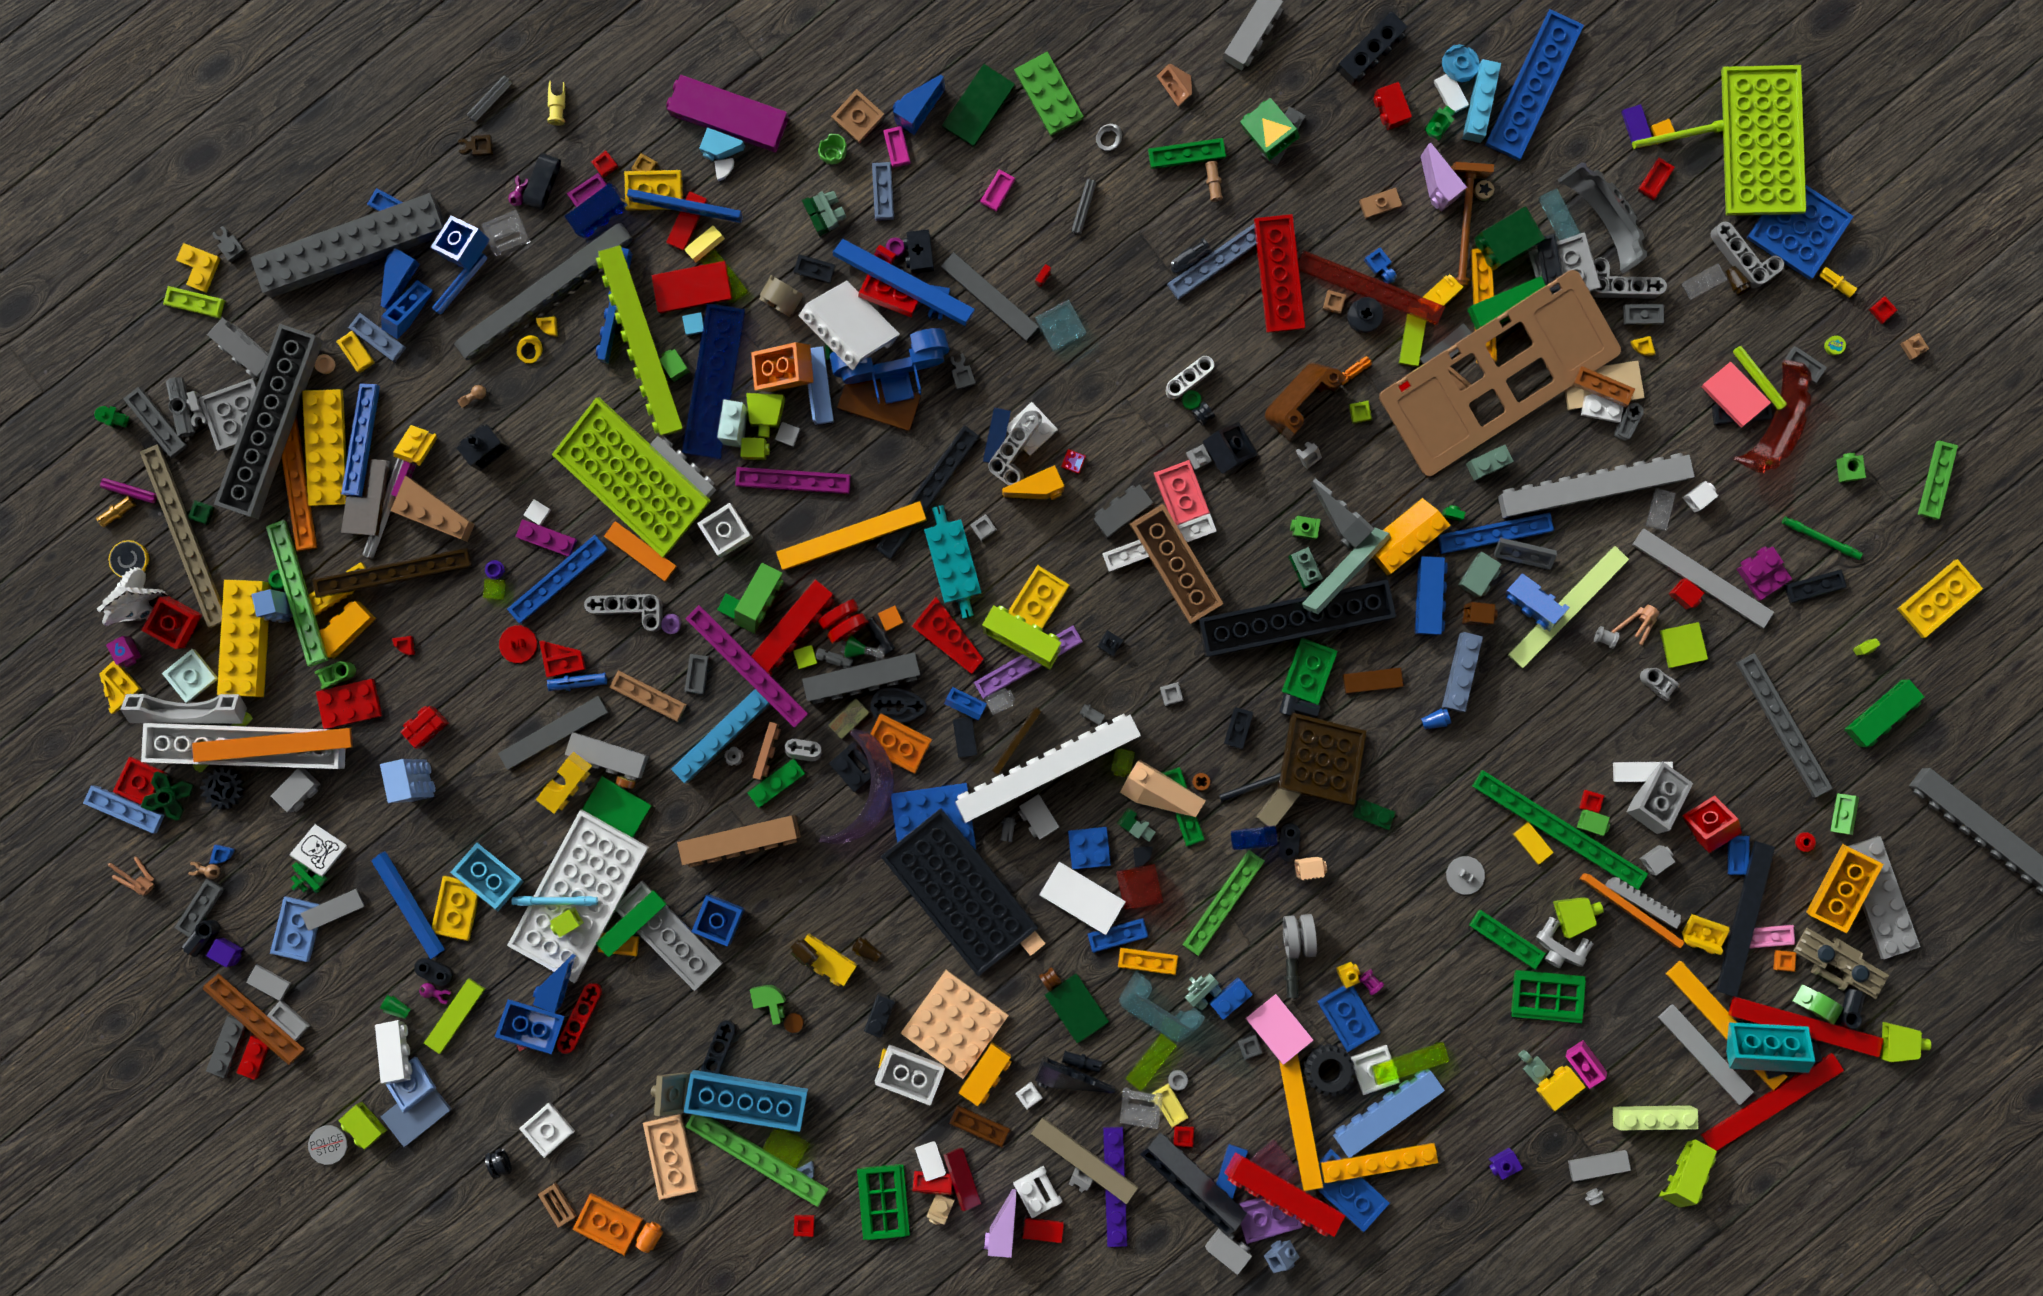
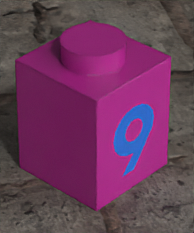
M121 636L106 644L116 665L129 667L134 665L137 659L141 658L132 637Z

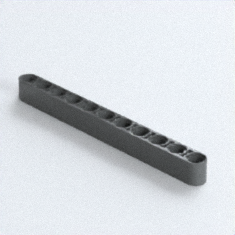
M622 223L614 225L468 331L454 345L465 360L474 358L598 268L596 262L598 251L621 245V248H625L633 241L632 236Z

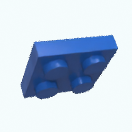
M1107 827L1068 831L1072 869L1110 865Z

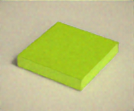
M1699 622L1660 630L1668 668L1708 659Z

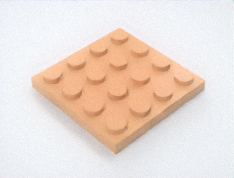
M946 969L901 1031V1034L964 1079L1009 1015Z

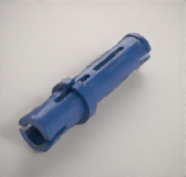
M606 673L575 677L567 675L564 678L547 680L548 691L563 689L571 691L572 688L607 685ZM595 679V681L580 683L582 680ZM575 682L573 684L560 685V683Z

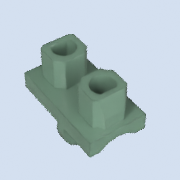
M1209 973L1205 978L1200 976L1197 980L1193 977L1189 979L1192 984L1187 988L1190 992L1185 998L1193 1007L1196 1006L1203 1010L1208 1005L1204 997L1208 993L1213 997H1217L1222 990L1218 985L1219 982Z

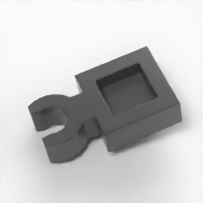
M222 226L220 227L223 230L222 236L215 232L212 234L215 239L222 242L217 246L227 260L232 262L245 253L246 250L236 236H230L229 231Z
M960 354L961 361L958 363L954 361V357H951V363L956 367L955 370H952L957 390L975 385L970 365L964 367L965 356L963 354Z

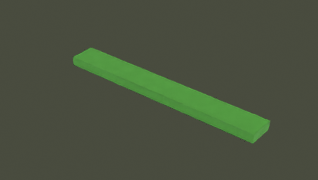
M285 520L268 525L266 529L307 665L312 667L328 661V657L288 525Z
M692 1114L685 1126L816 1207H819L828 1191V1188L711 1117Z

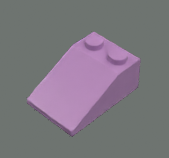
M1430 143L1422 153L1421 161L1431 203L1442 212L1456 201L1467 187Z
M1012 1189L991 1224L990 1233L985 1235L984 1249L988 1250V1256L1010 1258L1012 1256L1016 1204L1015 1189Z

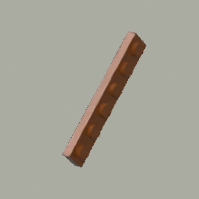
M219 973L203 986V990L288 1065L304 1052L305 1049Z

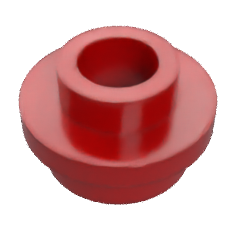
M1800 833L1795 839L1796 847L1800 851L1808 852L1815 847V838L1810 833ZM1805 839H1808L1809 843L1805 846L1803 842Z

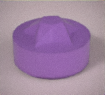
M668 614L663 618L661 627L664 632L675 634L681 627V620L675 614Z

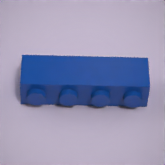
M1421 556L1418 558L1415 634L1438 636L1445 629V620H1442V612H1445L1446 609L1443 593H1446L1447 583L1444 582V574L1447 573V563H1445V558Z

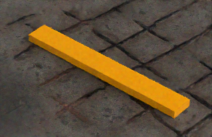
M919 501L777 551L776 553L781 568L784 571L921 523L927 519L922 504Z
M1678 961L1666 975L1727 1040L1728 1024L1738 1022L1728 1015L1729 1012L1682 961ZM1754 1070L1772 1090H1775L1787 1078L1785 1074L1767 1079L1764 1070Z
M1296 1054L1284 1065L1280 1061L1279 1064L1303 1190L1307 1191L1323 1188L1299 1058L1298 1054Z

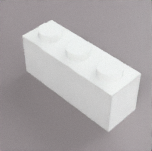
M399 1020L376 1024L375 1030L381 1083L388 1085L410 1080L412 1066L408 1061L410 1047L406 1042V1036L408 1035L407 1025Z

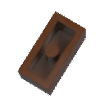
M1471 602L1464 605L1462 624L1476 626L1494 624L1498 615L1495 604Z

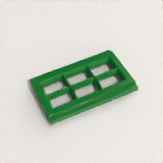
M1515 970L1511 1016L1582 1023L1585 976ZM1521 981L1536 982V993L1521 992ZM1541 983L1557 984V995L1540 994ZM1561 985L1577 986L1576 997L1561 996ZM1520 996L1536 997L1535 1008L1521 1007ZM1540 998L1556 999L1555 1010L1539 1008ZM1560 999L1576 1001L1575 1012L1560 1010Z
M904 1164L857 1168L863 1240L909 1236ZM883 1173H894L895 1188L884 1189ZM879 1174L880 1190L870 1191L868 1175ZM885 1193H895L897 1209L886 1210ZM881 1194L882 1210L871 1211L870 1195ZM897 1213L898 1229L888 1230L886 1214ZM883 1214L884 1230L873 1231L872 1215Z

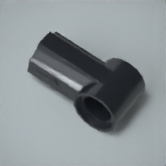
M1284 694L1279 713L1288 716L1296 713L1317 718L1320 705Z
M215 920L198 923L193 934L182 946L183 951L188 955L197 957L208 942L220 932L219 923ZM206 925H208L210 928L209 933H207L205 930Z
M1847 988L1842 1006L1844 1009L1837 1019L1840 1026L1855 1029L1861 1025L1862 1018L1860 1014L1866 993ZM1850 1014L1851 1017H1852V1020H1851V1022L1848 1024V1022H1847V1017H1848V1015Z

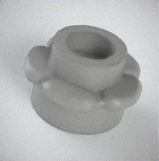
M731 747L730 750L725 752L724 757L727 764L737 766L741 764L744 755L737 747Z
M1597 1188L1592 1189L1586 1193L1587 1197L1585 1200L1590 1205H1595L1604 1200L1603 1191L1598 1192Z

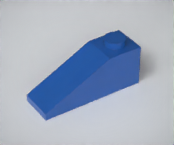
M396 248L388 254L384 269L381 306L386 310L398 300L420 265L415 259Z
M417 280L381 316L382 330L398 339L411 326L432 295L433 290Z
M572 954L540 987H536L533 993V997H535L534 1006L555 1013L562 1006L576 955Z

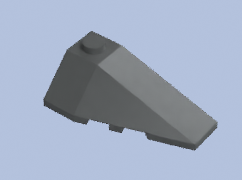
M1315 478L1310 484L1335 531L1342 539L1340 542L1346 548L1353 550L1374 528L1356 511L1351 513L1344 501L1335 500L1334 493Z

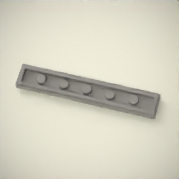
M1671 1004L1658 1016L1660 1021L1738 1105H1741L1754 1092L1733 1069H1729V1064L1674 1005Z

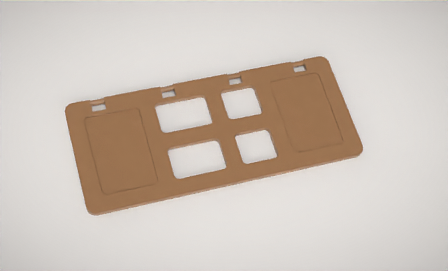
M1569 270L1449 349L1418 367L1398 382L1384 389L1380 393L1379 399L1422 473L1432 476L1572 386L1581 366L1595 371L1617 357L1621 352V347L1579 272ZM1558 284L1561 289L1552 294L1550 289ZM1508 316L1511 322L1502 327L1499 321ZM1521 322L1532 340V346L1500 367H1497L1486 348V343L1516 323ZM1458 349L1460 354L1451 359L1449 354ZM1472 353L1484 372V376L1460 391L1448 368ZM1538 358H1542L1553 377L1552 382L1523 401L1517 402L1506 383L1507 378ZM1408 381L1410 387L1401 392L1399 386ZM1490 389H1493L1505 411L1484 426H1480L1469 407V403Z

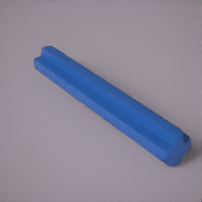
M481 253L470 271L465 268L434 304L433 310L438 314H442L487 260L486 255Z

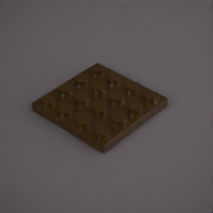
M1292 713L1278 789L1353 806L1366 730Z

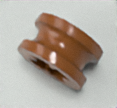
M1199 773L1193 777L1192 784L1197 790H1205L1210 785V778L1204 773ZM1198 777H1205L1206 781L1204 782H1206V785L1198 787L1196 779Z

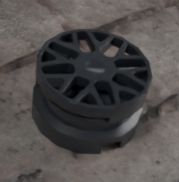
M499 1148L495 1153L490 1152L485 1155L486 1166L493 1179L496 1180L501 1175L506 1176L511 1173L510 1159L504 1149Z

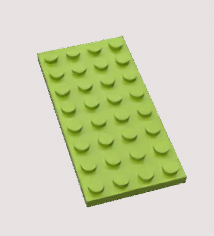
M1801 65L1723 67L1721 74L1726 215L1804 214L1806 212Z
M600 397L595 398L552 454L662 558L669 553L711 501Z

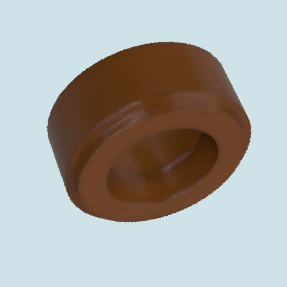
M790 1013L784 1020L785 1029L791 1033L800 1031L804 1025V1019L798 1013Z

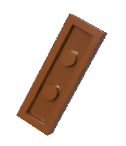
M1582 366L1573 383V386L1626 408L1636 389Z

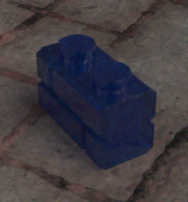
M1275 825L1232 830L1231 841L1233 850L1277 845Z

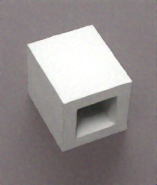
M1705 481L1697 485L1683 499L1694 512H1697L1713 501L1718 495L1715 487Z

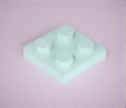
M191 649L162 673L185 703L191 702L218 680V677L195 649Z

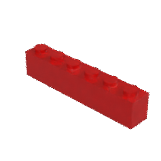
M815 579L751 657L772 676L773 673L771 671L775 667L781 666L785 661L783 657L786 653H791L798 645L796 641L800 637L804 638L810 630L808 627L812 622L816 623L821 618V611L824 608L828 609L832 605L835 595Z

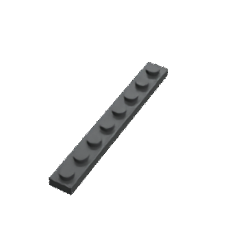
M1753 653L1736 662L1812 797L1816 798L1832 789L1756 654Z

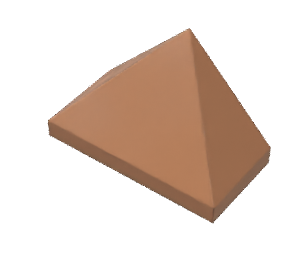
M1168 64L1157 75V78L1177 106H1180L1192 95L1191 76L1174 65Z

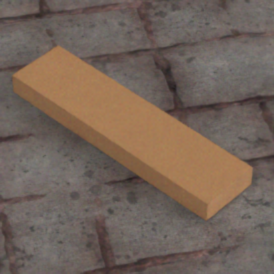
M619 670L609 687L679 722L687 704Z

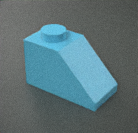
M707 128L699 149L704 158L713 161L714 159L722 160L743 151L745 145L742 140Z

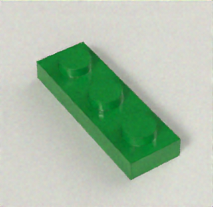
M792 759L747 793L757 807L760 808L806 773L798 762Z

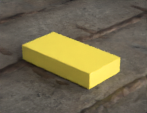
M711 226L684 250L696 263L725 238L714 226Z
M1169 1084L1152 1093L1172 1128L1188 1119L1187 1114Z

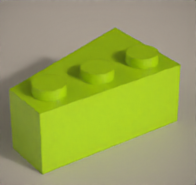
M1698 1140L1688 1141L1676 1162L1679 1166L1675 1175L1669 1176L1667 1180L1670 1181L1666 1192L1661 1191L1659 1197L1679 1208L1699 1203L1703 1196V1193H1701L1703 1187L1709 1180L1708 1173L1710 1168L1715 1164V1154L1717 1151Z

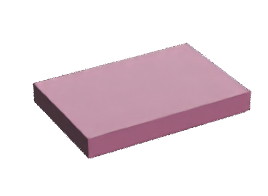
M1276 994L1246 1018L1282 1065L1313 1041Z

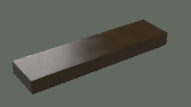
M1034 708L993 767L994 773L997 775L1000 773L1041 713V710Z

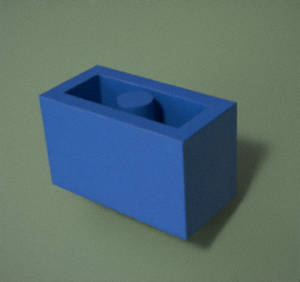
M1237 977L1217 997L1210 1000L1209 1003L1224 1020L1253 994Z

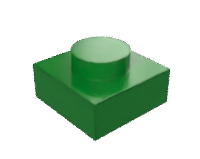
M1450 505L1449 508L1443 509L1442 515L1444 518L1462 521L1465 512L1460 511V507Z

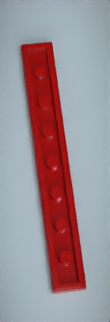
M1735 996L1732 998L1728 1013L1730 1016L1758 1024L1809 1027L1812 1039L1876 1057L1880 1055L1884 1040L1881 1037Z
M1830 1053L1822 1058V1061L1814 1063L1809 1073H1798L1779 1085L1775 1090H1771L1701 1134L1706 1145L1716 1151L1843 1072L1844 1070L1835 1055Z

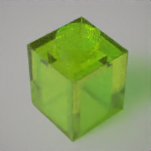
M1115 748L1111 771H1115V776L1125 777L1126 774L1130 775L1135 752Z

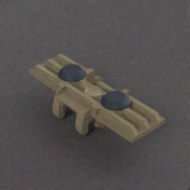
M1809 928L1805 929L1793 950L1814 963L1811 973L1824 977L1836 984L1842 991L1850 984L1876 999L1889 977L1885 972L1863 960V953L1858 949L1851 947L1837 937L1831 942ZM1827 964L1840 969L1844 973L1842 979L1825 970Z

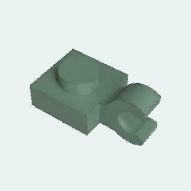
M1525 1050L1518 1054L1526 1064L1523 1070L1535 1084L1538 1085L1551 1073L1550 1069L1538 1056L1533 1059Z

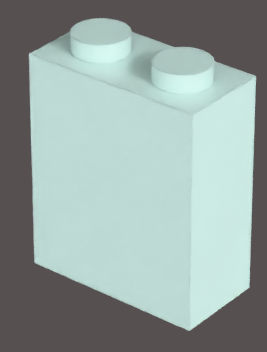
M723 400L717 438L724 445L741 447V438L745 437L748 419V409L743 402Z

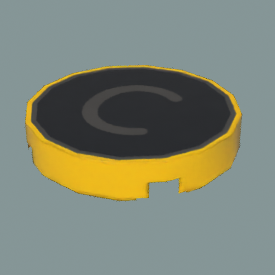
M122 541L116 544L110 551V568L119 577H122L126 571L129 572L130 568L134 569V567H138L145 572V568L149 564L148 552L138 542Z

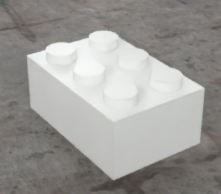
M889 1044L875 1078V1084L931 1105L945 1068L940 1063Z

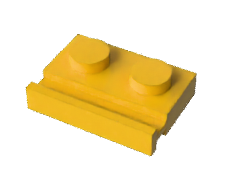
M410 425L394 450V457L410 463L415 462L420 466L437 440V434H430L429 431Z

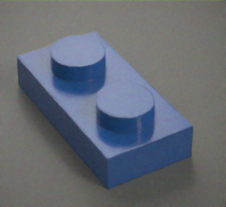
M952 687L944 702L945 705L977 720L980 719L987 703Z

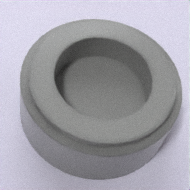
M1175 1070L1170 1073L1168 1082L1172 1089L1180 1091L1187 1086L1188 1078L1183 1071Z

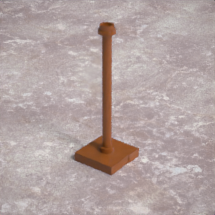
M1455 162L1451 166L1458 177L1466 179L1467 187L1465 189L1459 276L1455 278L1462 286H1467L1469 278H1466L1474 179H1486L1494 172V164Z

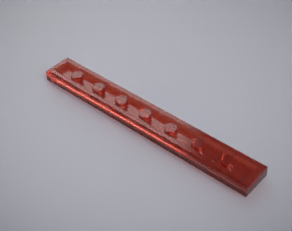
M1304 250L1298 261L1299 271L1364 297L1374 298L1382 304L1438 325L1445 306Z

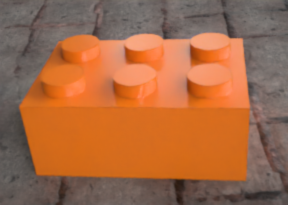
M794 342L751 352L754 390L773 392L814 383L810 344Z

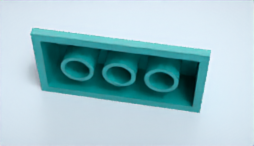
M1749 1023L1728 1024L1726 1052L1729 1069L1809 1073L1815 1063L1809 1027Z

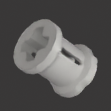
M1600 626L1595 634L1594 642L1607 644L1609 648L1613 649L1618 642L1619 633L1605 630L1603 626Z

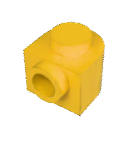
M1351 962L1336 967L1345 988L1360 983L1358 978L1360 971L1356 964L1353 965Z

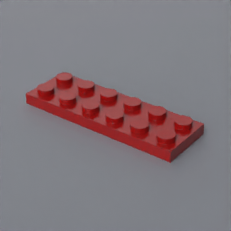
M1293 214L1255 218L1254 226L1266 333L1304 329L1305 321Z

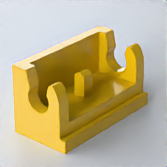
M1450 274L1446 275L1418 302L1433 316L1459 293L1463 286Z

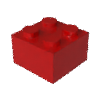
M169 596L159 597L141 631L175 649L185 648L202 614Z

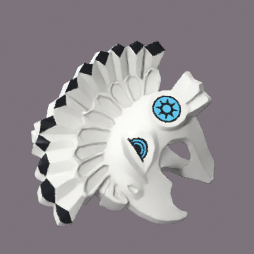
M134 567V569L130 568L129 572L126 571L125 575H122V580L117 584L115 590L103 600V604L97 608V611H104L105 615L102 623L106 627L116 622L136 620L138 618L147 620L153 610L149 600L155 599L157 596H167V594L159 589H143L146 573L140 568Z

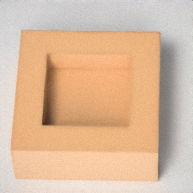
M1034 931L1020 944L1031 956L1046 943Z

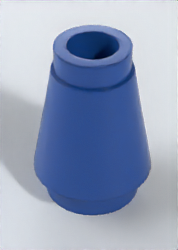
M1441 708L1421 718L1424 729L1447 727L1448 724H1451L1447 709L1442 710Z

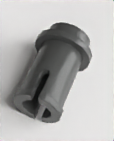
M1084 704L1079 714L1082 715V718L1086 717L1099 726L1105 715L1091 708L1090 704Z
M1004 817V820L1001 822L1003 823L1000 840L1013 842L1014 825L1017 823L1015 818Z

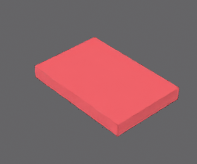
M1729 362L1701 386L1741 428L1771 403L1732 362Z
M1190 460L1154 473L1166 508L1176 525L1210 513Z

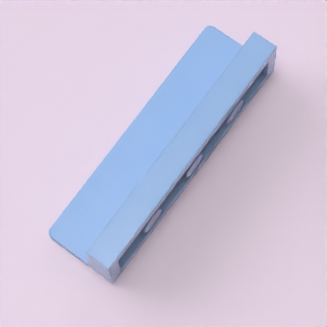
M824 347L811 348L814 383L808 384L812 419L815 425L832 423L834 419Z

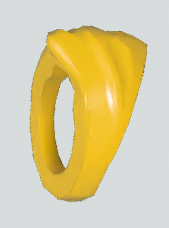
M532 335L522 338L517 346L519 359L525 363L536 362L543 350L541 341L538 337ZM527 342L535 345L536 355L533 359H526L521 353L522 347Z

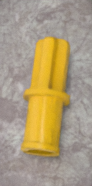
M1827 267L1820 272L1819 276L1831 284L1833 289L1836 288L1844 293L1848 298L1857 290V287L1844 280V276L1840 277Z

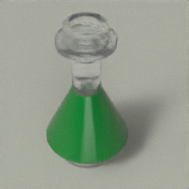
M849 636L848 639L846 638L842 641L841 653H844L846 658L862 654L876 656V660L879 661V659L883 660L885 648H882V646H879L878 649L866 647L853 636Z

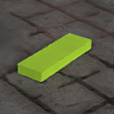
M168 286L163 304L220 319L225 300Z
M1408 308L1399 364L1413 367L1419 366L1428 310Z

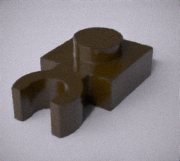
M490 134L471 136V141L466 139L458 140L460 145H466L465 149L459 150L461 155H467L471 151L474 157L493 155L492 136Z

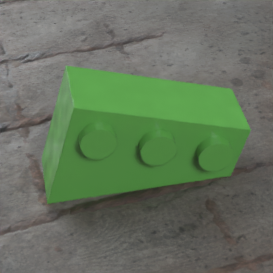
M761 563L735 609L734 624L755 634L760 622L765 617L768 606L770 607L774 601L776 590L779 591L783 585L782 572Z

